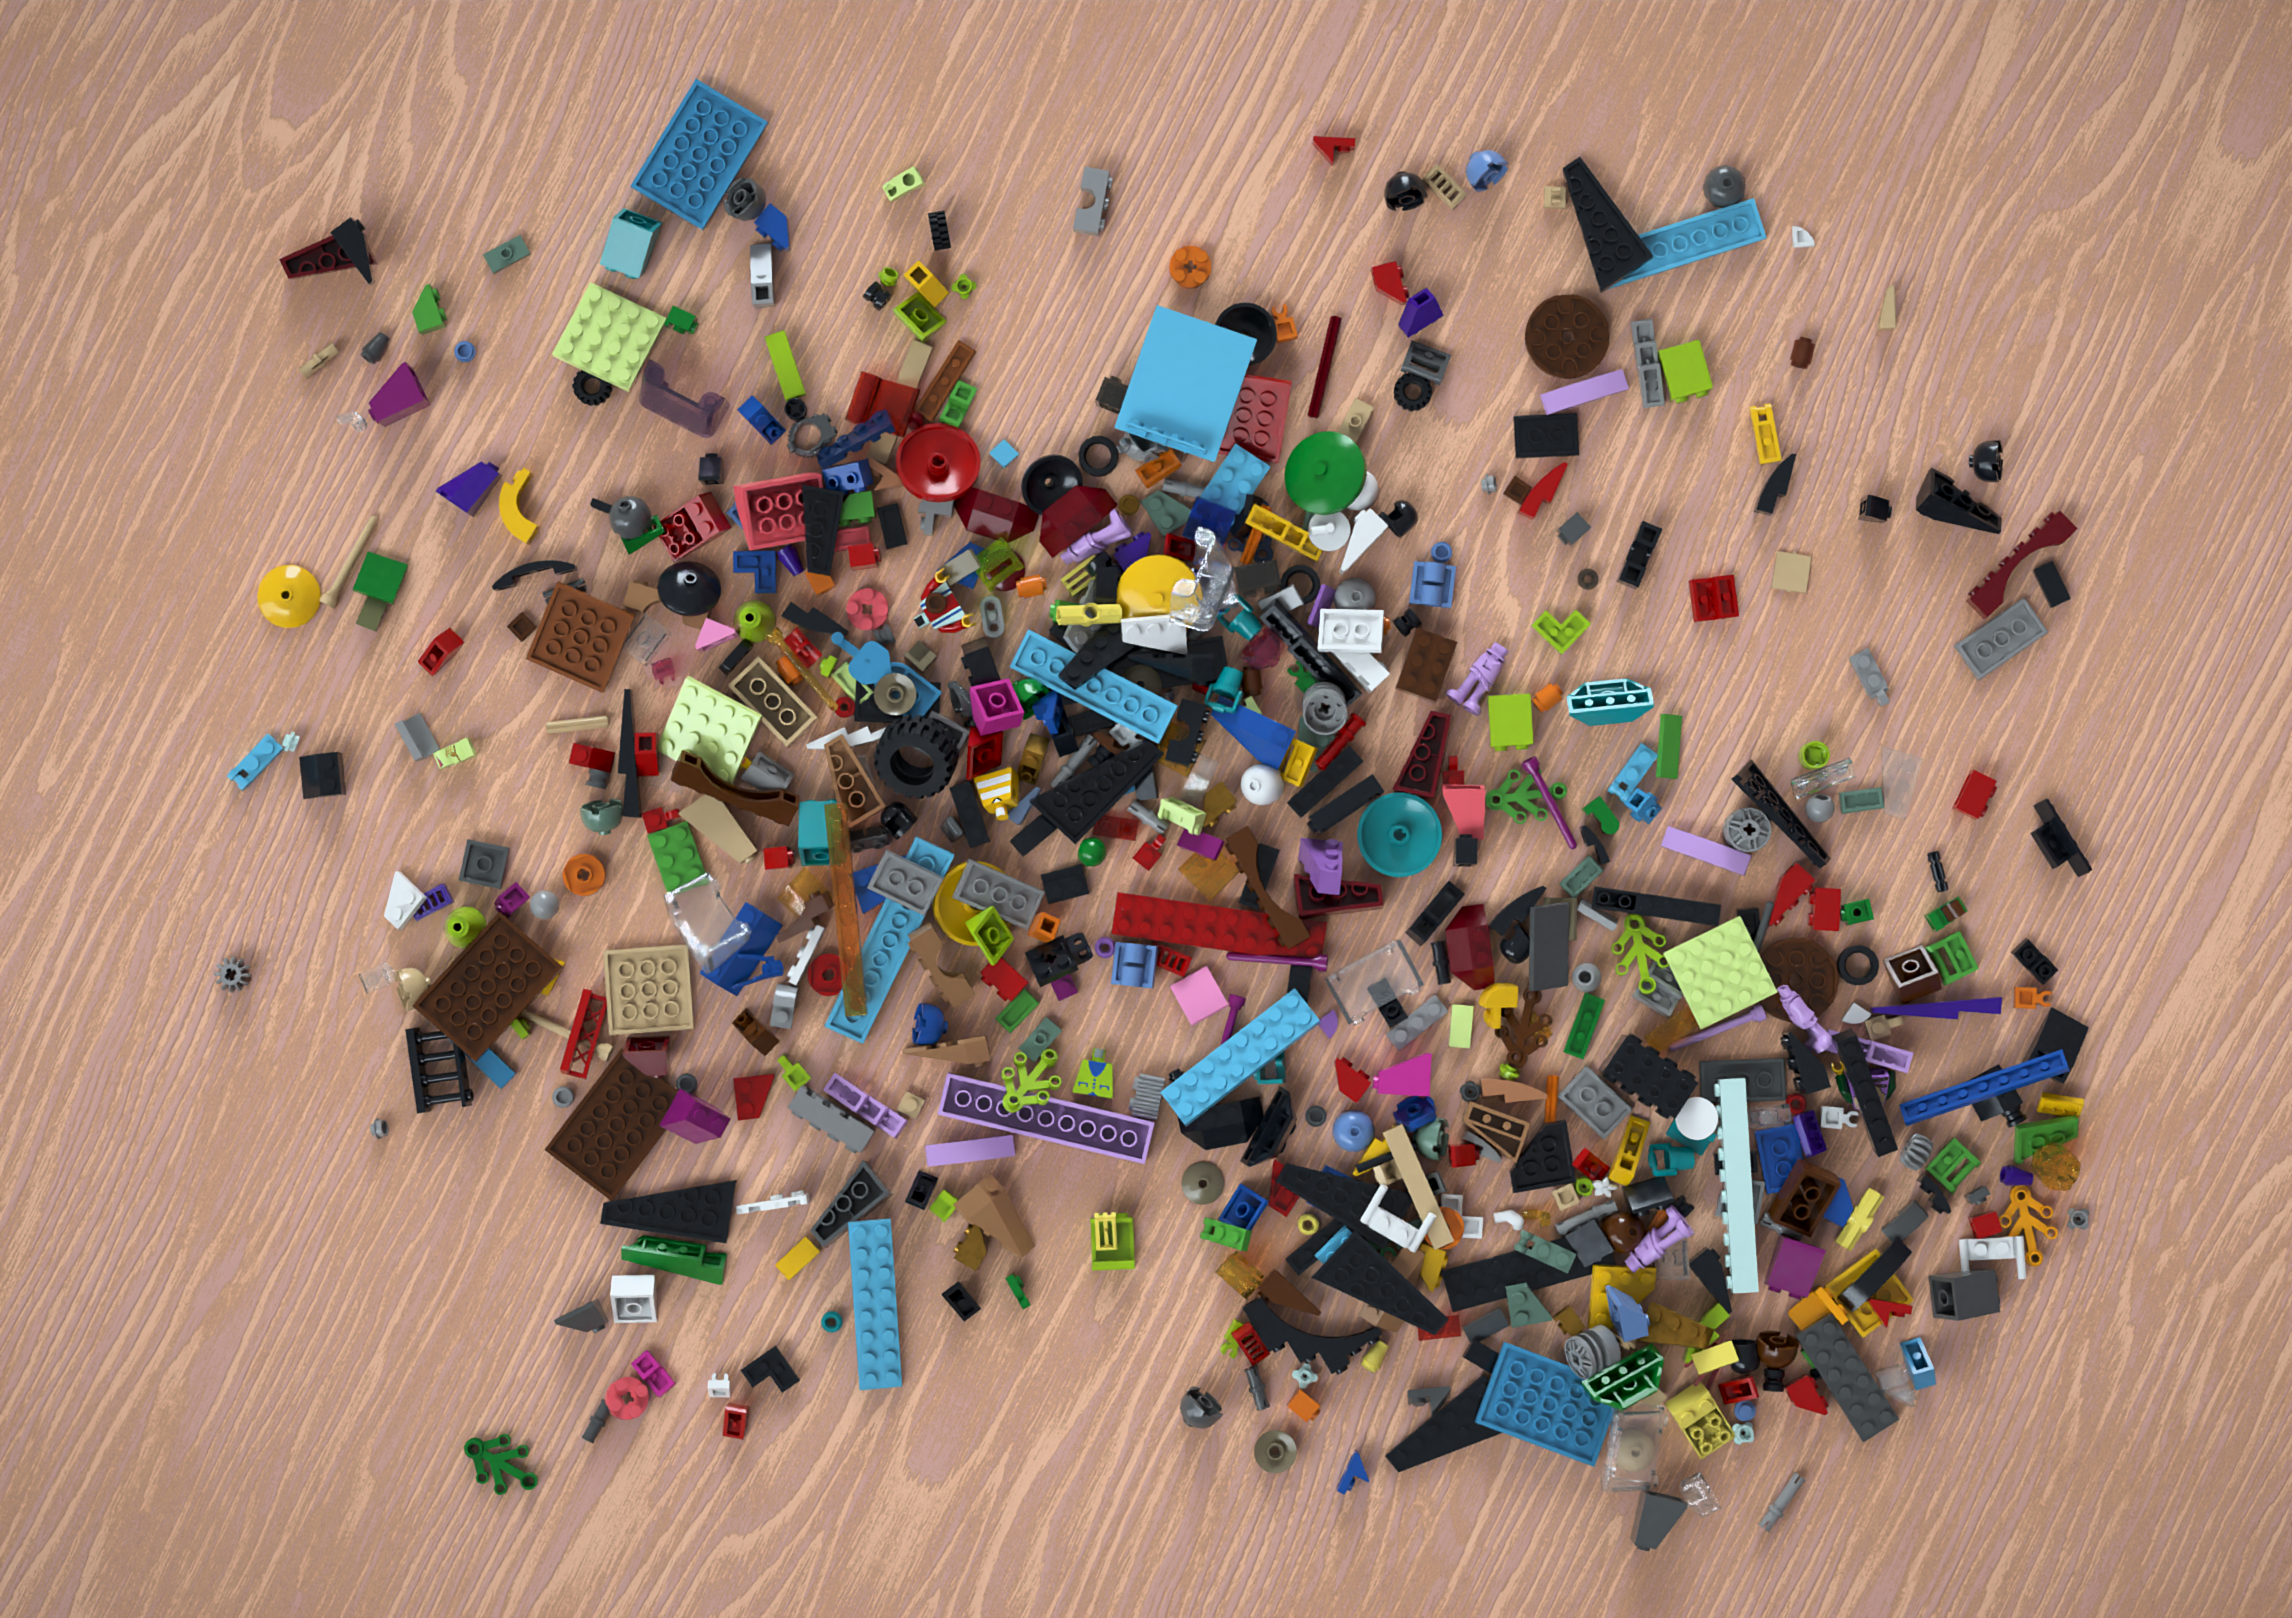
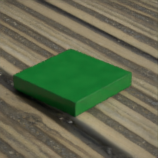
M367 552L353 591L394 604L407 572L408 564Z

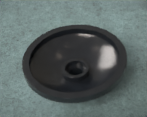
M1245 302L1234 304L1225 309L1215 323L1217 326L1240 334L1247 333L1249 337L1257 339L1248 366L1265 360L1276 344L1277 329L1272 316L1259 305Z
M1056 454L1043 456L1034 461L1024 473L1021 483L1022 497L1032 511L1042 515L1044 510L1075 485L1083 486L1082 474L1078 466L1065 456ZM1050 478V482L1045 484L1046 479Z
M683 561L669 566L662 572L658 580L657 592L663 605L670 611L683 616H698L709 612L716 606L721 595V583L715 572L706 565L693 561Z

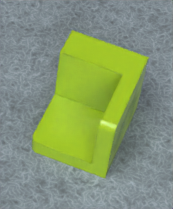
M944 1189L929 1209L945 1223L956 1209L953 1204L958 1199Z

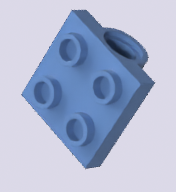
M1414 561L1409 604L1451 609L1456 566L1437 562Z
M1116 942L1111 984L1154 989L1158 946Z

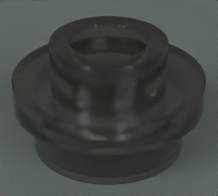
M1592 569L1582 570L1577 577L1579 586L1585 590L1593 589L1599 581L1598 574ZM1585 576L1591 577L1590 583L1584 581Z

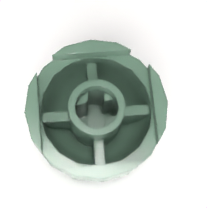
M609 799L610 803H602V800H596L583 804L582 808H580L583 824L589 830L598 832L599 835L610 834L611 830L618 827L623 817L622 802L618 799Z
M1436 1118L1435 1121L1427 1123L1413 1132V1142L1416 1143L1418 1152L1422 1156L1438 1161L1442 1160L1440 1156H1445L1449 1140V1134L1445 1133V1127H1449L1447 1119Z

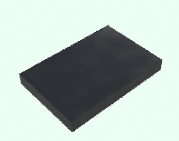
M1577 413L1513 416L1515 459L1579 456Z

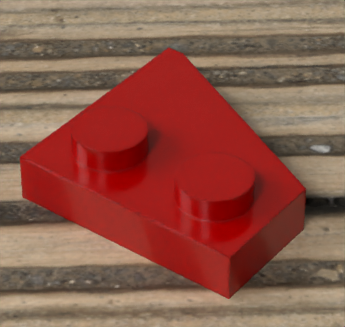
M775 1074L733 1078L738 1121L760 1118Z
M1274 1160L1269 1206L1287 1217L1299 1196L1275 1182L1284 1165Z

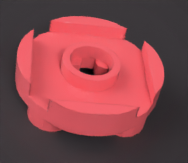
M871 588L856 591L849 598L846 606L848 619L856 628L871 631L878 629L886 622L889 609L886 598L879 591ZM865 604L873 606L871 609L873 613L871 615L868 613L864 615L862 613Z
M633 1377L617 1379L609 1385L605 1394V1403L610 1413L621 1420L639 1417L645 1411L649 1400L647 1387ZM628 1392L632 1401L626 1405L624 1404V1399L621 1398L622 1395H626Z

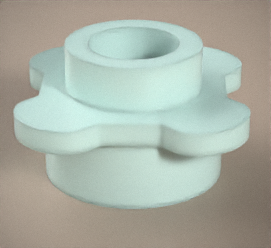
M291 731L290 735H285L282 746H285L284 751L294 752L300 737L295 735V732Z
M1304 1363L1301 1368L1294 1370L1292 1373L1293 1378L1297 1379L1299 1387L1302 1389L1307 1388L1309 1383L1316 1382L1318 1378L1317 1374L1312 1372L1311 1365L1308 1363Z
M1745 1422L1741 1425L1736 1423L1732 1426V1430L1735 1433L1734 1442L1736 1444L1753 1442L1754 1432L1752 1423Z

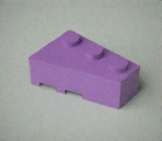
M1300 838L1298 860L1304 864L1305 872L1310 874V880L1317 892L1339 895L1342 877L1343 842L1335 839Z

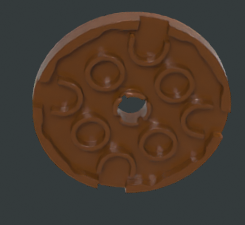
M1574 294L1556 295L1543 301L1532 312L1525 329V346L1529 357L1541 371L1555 378L1574 379L1590 373L1603 360L1609 346V326L1602 311L1590 300ZM1564 331L1572 333L1573 340L1571 342L1562 340L1561 334Z
M1788 938L1772 944L1761 954L1760 957L1776 990L1782 985H1788L1791 991L1799 994L1807 1007L1814 1012L1816 1018L1831 1006L1838 991L1839 975L1833 958L1822 946L1804 938ZM1794 974H1798L1801 977V983L1798 986H1793L1790 982V978ZM1778 991L1759 1001L1762 1007L1773 1017L1782 1021L1792 1022L1780 1001L1781 995Z

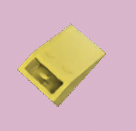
M1700 1380L1664 1403L1701 1460L1735 1438L1734 1431Z

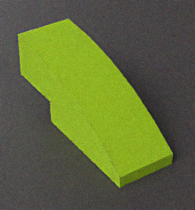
M785 330L765 336V341L786 402L792 398L805 396V389Z
M1716 1301L1698 1322L1715 1330L1730 1315ZM1715 1331L1708 1346L1720 1337ZM1685 1347L1682 1360L1689 1364L1693 1360L1691 1354L1705 1349Z

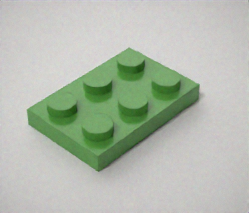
M687 821L647 835L668 895L709 881Z

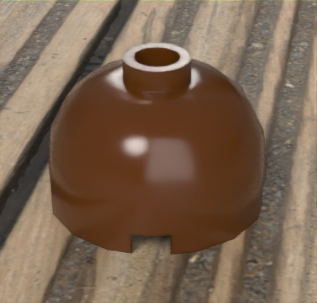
M1624 1211L1611 1214L1602 1225L1603 1232L1615 1249L1613 1252L1617 1254L1633 1252L1645 1237V1227L1641 1219L1630 1212Z
M1763 1331L1759 1333V1337L1757 1336L1756 1339L1760 1361L1773 1370L1790 1365L1795 1360L1798 1352V1340L1787 1334V1338L1779 1336L1781 1333L1779 1331Z

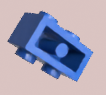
M868 459L835 465L822 470L826 489L844 492V495L849 494L848 490L854 489L855 493L867 490L866 486L874 483Z

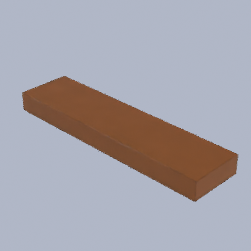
M958 340L914 411L921 413L924 419L932 423L957 381L976 354V351Z

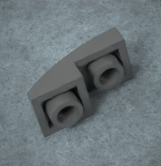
M1914 1200L1901 1209L1897 1217L1884 1225L1882 1232L1891 1242L1896 1237L1903 1241L1929 1215Z

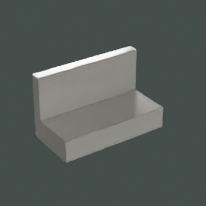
M421 713L405 721L401 720L395 723L415 761L419 762L441 750Z
M758 751L748 769L741 776V779L759 791L779 788L786 790L794 773Z

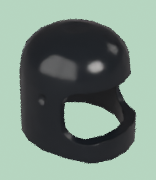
M1404 500L1396 501L1394 503L1395 508L1389 515H1386L1384 512L1378 515L1399 538L1412 529L1418 521L1416 509Z
M898 801L889 804L880 815L881 824L896 840L905 834L918 820L906 805Z
M1517 923L1513 927L1516 930L1514 937L1509 941L1503 938L1500 943L1501 953L1508 961L1514 964L1524 962L1529 957L1530 937L1522 926Z
M1732 1339L1739 1362L1730 1364L1731 1369L1740 1374H1747L1757 1370L1760 1365L1756 1340Z

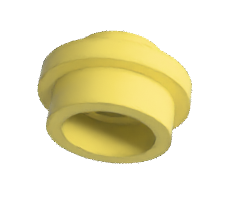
M1304 1214L1299 1218L1298 1228L1303 1234L1311 1235L1318 1230L1319 1221L1313 1214ZM1306 1220H1310L1312 1222V1226L1310 1228H1306L1304 1226V1222Z

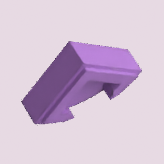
M1334 1009L1320 1019L1321 1023L1318 1024L1329 1039L1335 1034L1338 1026V1019Z

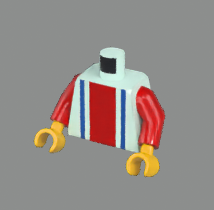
M944 568L937 571L935 577L926 585L920 597V606L924 612L913 618L919 629L931 623L935 631L957 633L967 627L977 625V622L970 623L969 618L974 614H964L945 582L951 576L948 575L945 578L942 576ZM933 592L941 593L947 601L945 610L939 614L929 612L925 606L927 596Z

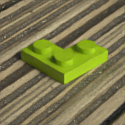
M1545 610L1531 627L1562 655L1591 623L1577 610H1574L1560 624Z

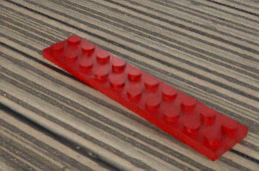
M1117 892L1111 934L1260 956L1280 955L1314 958L1319 956V954H1323L1327 922L1302 919L1311 938L1289 950L1286 946L1284 948L1281 946L1277 939V936L1280 934L1276 928H1271L1266 919L1269 915L1266 913Z

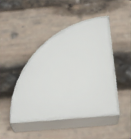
M1792 226L1793 248L1815 246L1812 236L1806 230L1798 226Z
M1852 1003L1841 1021L1850 1024L1861 1023L1867 1020L1871 1013Z

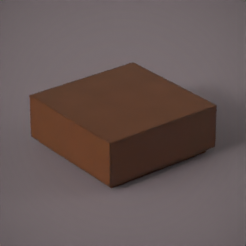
M1514 476L1503 494L1518 505H1521L1532 487Z
M523 612L507 626L521 642L537 629L535 624Z

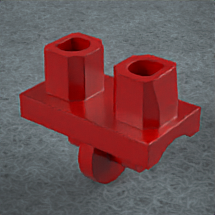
M797 627L781 641L807 670L823 656Z

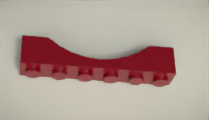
M2061 511L2055 514L2053 512L2049 513L2043 519L2045 524L2040 529L2035 527L2028 534L2030 538L2025 543L2021 541L2013 549L2015 553L2010 558L2006 556L1998 563L2000 568L1995 573L1990 571L1983 578L1984 584L1980 587L1976 585L1968 593L1970 597L1966 602L1983 619L1991 615L2003 603L2007 581L2021 560L2038 549L2063 544L2078 529Z

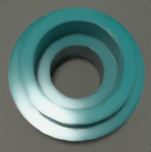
M835 1311L825 1313L821 1319L823 1329L830 1333L838 1331L843 1323L841 1315ZM834 1318L836 1324L833 1326L829 1325L828 1319Z

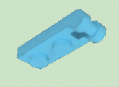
M267 734L229 772L227 777L231 781L234 780L238 784V788L244 791L284 748L270 734ZM243 770L249 774L245 779L240 775Z
M1640 743L1607 791L1611 794H1616L1620 797L1619 800L1625 803L1656 760L1658 754L1643 743ZM1621 782L1628 786L1625 791L1619 787Z

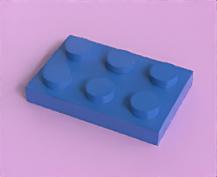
M1795 1123L1754 1131L1766 1194L1779 1192L1798 1158L1804 1160Z

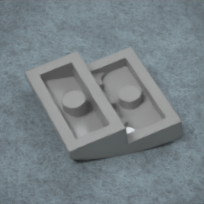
M1653 960L1648 968L1649 977L1653 978L1656 982L1655 990L1651 994H1643L1637 986L1632 997L1668 1019L1682 998L1683 993L1670 967L1661 969L1658 967L1657 962ZM1649 983L1643 984V988L1645 990L1650 989L1651 986Z

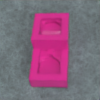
M648 1350L631 1363L641 1378L648 1383L660 1398L676 1385L675 1381Z

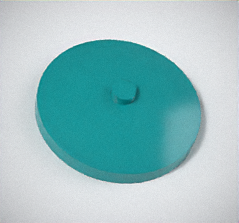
M1396 792L1379 797L1365 809L1358 823L1357 842L1363 858L1373 869L1391 877H1408L1423 871L1433 862L1441 846L1442 828L1436 812L1425 800L1413 794Z

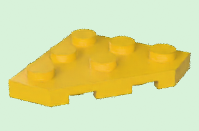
M1593 1265L1587 1327L1591 1329L1600 1324L1611 1329L1614 1326L1610 1318L1605 1286L1610 1285L1633 1297L1635 1302L1639 1304L1655 1289L1657 1268L1655 1266H1646L1644 1269L1640 1267L1633 1273L1627 1265Z

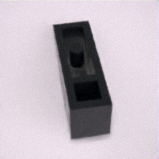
M350 217L330 233L368 284L372 285L375 281L367 238L363 232L365 227L359 219L354 220Z
M1705 1247L1687 1261L1686 1264L1715 1300L1730 1314L1732 1309L1722 1265L1718 1261L1721 1257L1713 1248L1709 1250Z

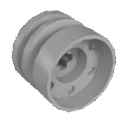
M1319 682L1309 687L1303 695V718L1311 731L1321 735L1336 733L1343 727L1348 712L1346 698L1340 687L1330 682ZM1324 702L1325 705H1328V706H1327V707H1324L1323 705H1321V703Z
M1751 807L1738 809L1729 814L1725 819L1722 828L1723 838L1727 845L1743 853L1757 851L1769 841L1771 824L1767 816L1759 809ZM1749 824V828H1753V832L1747 836V832L1743 831V828Z
M1600 1324L1584 1331V1333L1567 1339L1565 1342V1355L1568 1364L1581 1379L1586 1380L1621 1360L1620 1347L1615 1336L1607 1327Z

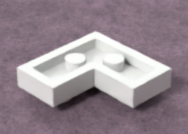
M1441 1194V1206L1450 1207L1458 1212L1463 1219L1464 1231L1461 1238L1482 1239L1483 1217L1462 1216L1463 1195Z

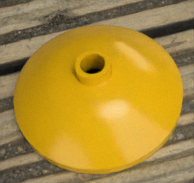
M282 565L272 569L264 576L258 588L257 600L262 614L268 621L279 627L296 628L308 623L316 615L321 604L319 601L321 590L316 578L306 569L296 565ZM286 591L290 594L288 599L283 598V594Z

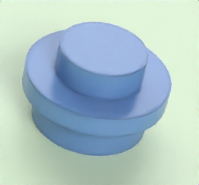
M462 341L456 345L454 354L459 361L470 362L475 357L476 350L472 343Z
M1438 542L1432 547L1431 556L1434 561L1445 563L1451 558L1452 549L1449 544Z
M1745 1400L1736 1403L1734 1414L1739 1420L1749 1421L1755 1416L1756 1409L1752 1402Z

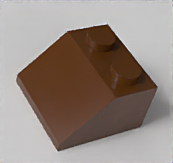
M1923 945L1883 959L1894 991L1902 1004L1942 989L1939 972Z

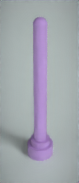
M1761 1004L1752 1007L1753 1009L1749 1010V1013L1670 1043L1668 1049L1676 1051L1749 1021L1761 1022L1766 1020Z

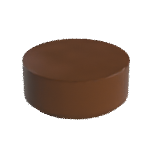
M938 592L929 594L925 600L927 610L933 614L943 612L947 605L945 597Z

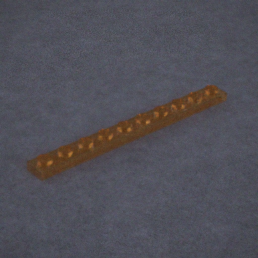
M847 802L825 804L824 810L845 1017L867 1015Z

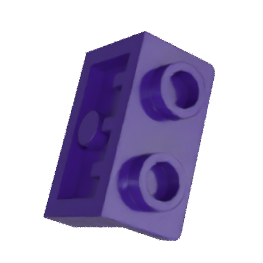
M1814 1110L1796 1114L1793 1120L1806 1158L1826 1151L1827 1148Z

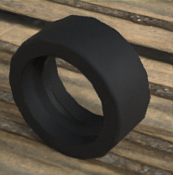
M1092 436L1086 439L1078 453L1082 469L1095 477L1110 474L1116 468L1118 462V450L1114 442L1104 436ZM1095 444L1105 445L1111 453L1109 464L1099 469L1091 467L1086 460L1087 450Z
M1294 565L1284 572L1280 581V591L1288 587V580L1292 575L1296 573L1307 574L1312 581V590L1307 596L1301 597L1304 601L1302 605H1306L1317 597L1320 589V579L1311 567Z
M1862 945L1850 946L1839 955L1837 970L1845 982L1852 985H1865L1876 977L1879 970V961L1875 952L1870 948ZM1854 953H1862L1870 961L1869 972L1861 978L1852 977L1846 970V960Z

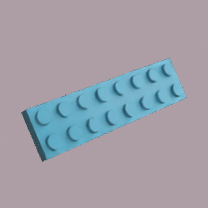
M1754 198L1639 234L1638 236L1652 253L1653 259L1608 289L1765 240L1767 237Z
M1028 629L1010 668L1031 679L1037 680L1041 684L1158 744L1161 743L1179 707L1178 705L1106 668L1078 689H1072L1059 679L1058 675L1075 657L1076 653Z
M1294 988L1160 1093L1185 1126H1188L1320 1024L1321 1021Z
M891 1219L848 1222L859 1389L870 1390L902 1387Z

